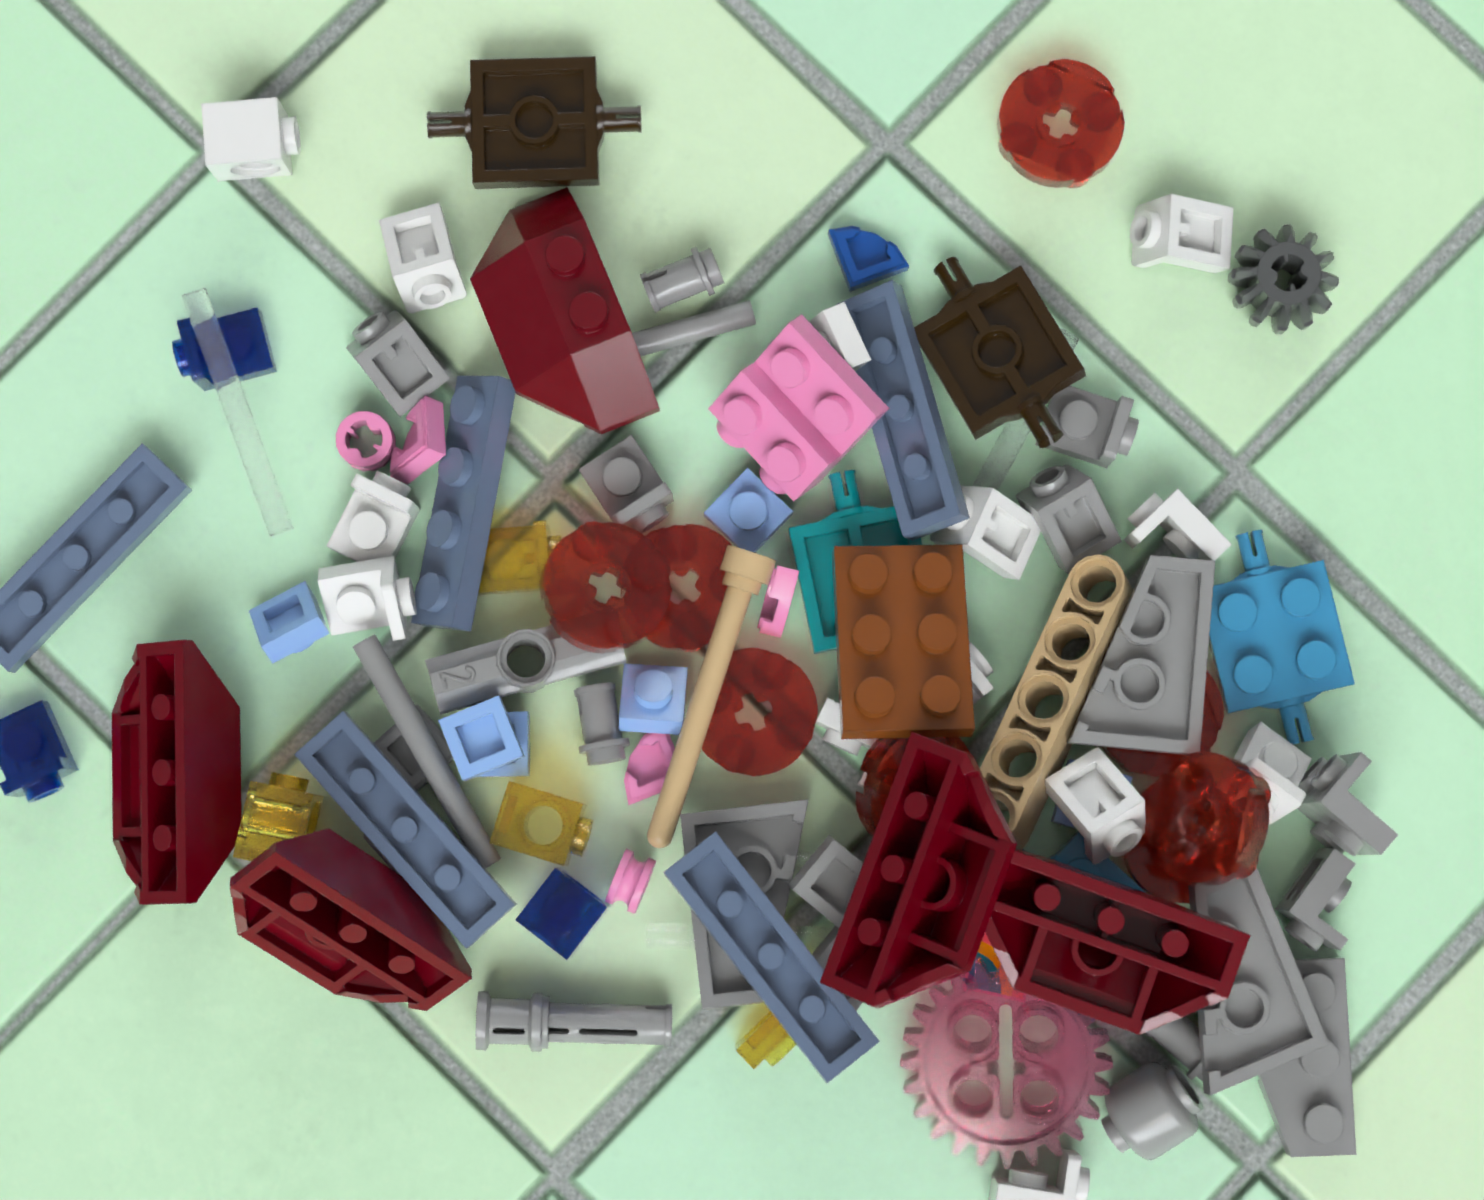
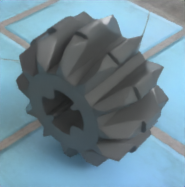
M1291 224L1283 225L1276 239L1266 229H1262L1253 237L1254 247L1242 245L1235 254V258L1242 267L1232 269L1228 274V282L1234 286L1246 289L1242 290L1232 300L1233 307L1243 308L1252 304L1256 310L1250 316L1249 323L1254 327H1257L1267 316H1271V327L1275 334H1283L1288 329L1290 320L1300 330H1305L1313 323L1312 312L1324 314L1332 305V302L1324 292L1334 290L1339 284V277L1321 270L1334 260V252L1323 251L1315 255L1310 250L1317 242L1316 233L1309 232L1300 243L1295 242V232ZM1281 269L1291 275L1288 281L1289 287L1285 291L1275 285L1278 278L1277 273Z

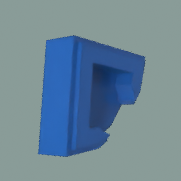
M856 226L828 230V237L849 292L903 273L909 269V264L898 247L891 241L887 242L876 233L860 230V227Z

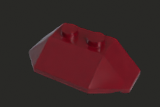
M568 187L510 209L470 280L516 394L561 416L582 423L584 427L601 435L659 412L660 408L631 329L585 219Z
M193 640L137 644L132 656L134 665L124 678L112 711L113 843L127 875L136 886L134 893L139 905L196 903L242 837L240 706Z
M911 732L819 983L871 1007L881 1008L971 971L1017 846V842L972 754Z
M329 828L276 842L230 877V893L233 901L237 934L335 995L379 1003L408 1002V1008L428 1011L472 979V968L447 927L401 875Z
M1015 849L985 931L1014 990L1138 1035L1185 1017L1208 1005L1212 1006L1228 999L1251 936L1249 933L1179 904L1068 864L1019 849Z

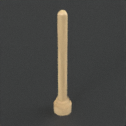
M727 545L720 566V570L725 571L722 584L726 585L727 589L647 832V839L655 848H665L672 841L752 594L759 595L762 584L769 585L776 564L774 559Z

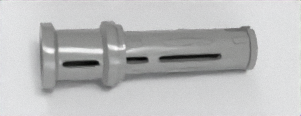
M478 991L476 1050H487L489 1044L529 1045L532 1052H541L542 1048L548 1049L549 1042L649 1044L671 1047L672 1004H666L665 1006L608 1003H550V996H544L543 993H533L530 999L491 998L489 992Z

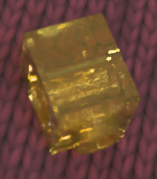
M271 772L269 784L250 781L233 857L252 861L276 842L316 832L324 796L307 792L309 779Z
M508 781L489 843L562 866H568L572 854L583 857L594 820L584 817L586 804ZM551 807L559 813L562 819V831L554 842L542 845L534 841L530 836L528 821L532 813L537 809Z

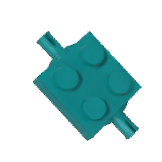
M845 470L843 473L848 496H845L840 472L828 476L837 512H833L819 522L790 527L788 529L796 570L799 571L798 580L814 654L837 650L832 566L834 546L923 545L921 538L912 541L903 537L894 506L883 509L861 506L855 470Z

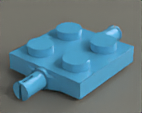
M1262 529L1255 530L1250 533L1255 556L1252 552L1248 532L1235 536L1238 541L1245 572L1230 582L1213 586L1209 645L1226 714L1255 707L1279 709L1286 739L1294 745L1300 743L1294 719L1297 722L1301 743L1314 740L1304 703L1310 701L1321 692L1351 686L1355 682L1324 560L1291 568L1276 565L1270 566L1263 540Z

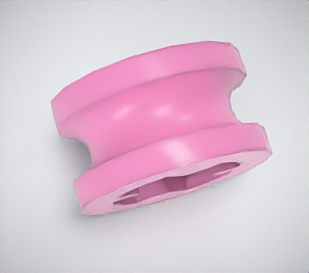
M357 411L347 416L340 423L336 432V447L340 456L353 468L361 471H376L384 467L391 460L393 447H396V437L391 426L380 415L370 411ZM363 426H368L374 435L382 434L381 446L374 444L373 447L377 452L370 457H364L358 448H350L351 437L358 439L359 436L355 431Z
M626 849L610 885L605 902L613 905L616 901H623L628 907L627 911L635 914L649 883L656 860L648 858L645 862H640L635 859L634 851Z

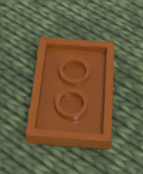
M963 545L834 546L832 566L841 739L909 738L911 732L928 738L972 737L975 730Z

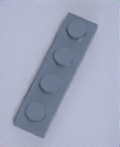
M890 280L842 301L845 302L871 358L856 373L890 408L874 424L872 430L903 537L914 541L970 519L902 286Z
M457 376L455 392L450 403V418L445 440L446 455L439 462V477L432 514L427 525V540L420 578L415 589L417 614L412 615L411 623L431 628L469 632L472 630L516 394L510 379L501 376Z
M141 444L0 589V664L8 672L16 673L192 491L181 478L144 444Z
M342 711L294 754L466 949L517 905L347 712Z
M714 832L664 871V875L826 1084L880 1042L841 992L819 983L824 969L717 832Z

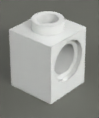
M277 97L201 104L205 165L218 182L292 175L291 155H297L301 152L299 126L296 116L288 117L287 112Z

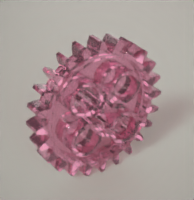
M977 957L975 958L974 977L967 979L963 974L950 979L953 987L950 991L941 985L929 988L928 992L935 1003L934 1008L919 1003L914 1005L912 1014L924 1025V1028L906 1027L904 1030L903 1040L919 1048V1050L901 1054L900 1067L918 1071L917 1074L904 1081V1093L924 1094V1097L914 1106V1116L921 1118L935 1114L936 1119L932 1124L930 1136L936 1139L951 1131L954 1134L952 1154L957 1156L970 1143L977 1146V1165L982 1166L991 1150L1000 1151L1004 1169H1010L1014 1151L1023 1150L1031 1166H1036L1038 1146L1045 1144L1052 1153L1059 1157L1062 1155L1059 1135L1065 1132L1079 1141L1084 1138L1083 1128L1077 1119L1079 1115L1089 1119H1099V1107L1089 1096L1109 1095L1110 1092L1109 1082L1095 1075V1072L1112 1069V1056L1094 1051V1049L1110 1041L1108 1030L1104 1028L1088 1029V1026L1096 1019L1014 990L1000 961L998 971L989 972L982 958ZM1004 1004L1012 1008L1013 1058L1016 1061L1013 1064V1114L1010 1117H1004L1000 1113V1066L996 1061L999 1058V1008ZM1036 1015L1046 1016L1054 1022L1057 1030L1053 1037L1045 1042H1032L1025 1038L1020 1031V1027L1026 1019ZM964 1016H981L987 1020L992 1030L982 1041L970 1042L961 1038L956 1032L955 1025ZM978 1080L989 1087L992 1095L982 1105L972 1106L965 1104L959 1099L956 1089L965 1081ZM1041 1080L1053 1085L1057 1095L1047 1105L1034 1106L1024 1100L1021 1096V1091L1030 1082Z

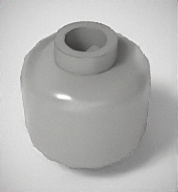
M1150 1062L1142 1065L1106 1090L1105 1104L1109 1115L1102 1118L1101 1122L1106 1134L1120 1152L1124 1153L1131 1148L1145 1160H1154L1197 1132L1198 1118L1196 1113L1203 1110V1105L1192 1084L1177 1066L1173 1065L1167 1069L1158 1062Z

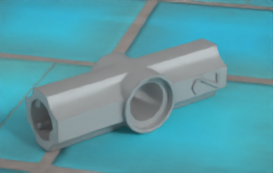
M607 609L535 630H517L507 635L506 638L427 659L425 662L441 715L474 706L498 695L502 698L516 693H533L548 684L626 663V657L612 609ZM520 646L536 648L544 658L542 670L532 677L524 678L517 676L510 670L507 664L508 657L512 651Z

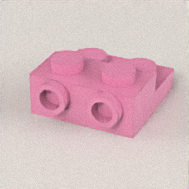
M800 315L787 324L754 363L741 370L708 409L718 419L717 431L720 437L730 446L745 448L761 466L759 475L764 485L777 494H787L793 501H796L819 484L890 408L803 315Z

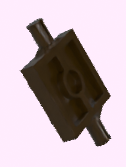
M595 56L470 60L471 91L465 104V111H427V133L429 139L435 137H466L472 152V183L475 189L600 186L599 151L604 140V133H642L641 105L635 107L603 106L602 99L597 90V62Z
M957 257L946 259L956 281H953L943 262L939 263L935 267L934 273L940 279L951 299L938 314L917 325L914 329L920 348L974 439L982 437L1008 421L1023 418L1038 442L1039 448L1050 446L1049 438L1040 423H1043L1053 442H1057L1064 433L1059 429L1045 405L1056 393L1086 377L1084 367L1022 266H1019L995 281L973 286L959 264Z

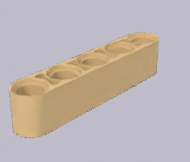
M1098 554L1087 556L1077 562L1070 571L980 767L1000 810L1009 811L1010 819L1008 826L1017 842L1016 849L1022 850L1029 841L1049 797L1046 793L1045 779L1062 768L1072 746L1067 741L1133 591L1120 565L1108 556ZM1103 581L1116 583L1115 591L1105 601L1096 603L1087 600L1088 592L1097 583ZM1086 638L1090 640L1088 650L1080 658L1075 660L1061 658L1062 649L1072 639ZM1050 695L1063 696V704L1057 714L1045 719L1035 717L1036 706L1043 698ZM1026 752L1036 753V764L1030 773L1018 778L1009 776L1010 763L1016 756Z

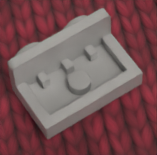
M1362 752L1340 756L1336 754L1328 761L1324 757L1319 758L1305 772L1298 786L1306 793V796L1301 806L1297 809L1315 824L1310 832L1326 848H1335L1342 854L1346 851L1353 856L1382 855L1398 834L1347 791L1371 763V760Z

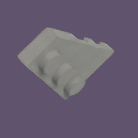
M1158 555L1147 557L1067 743L1192 756L1200 755L1215 561Z
M808 800L680 814L684 853L686 855L714 832H717L784 918L790 892L788 884L793 878ZM691 910L702 1010L763 1003Z
M1245 861L1188 885L1191 910L1251 935L1229 998L1198 1010L1204 1093L1211 1096L1328 1046L1329 1042L1255 862Z
M1345 958L1295 959L1329 1045L1258 1075L1259 1080L1257 1081L1288 1156L1356 1155Z

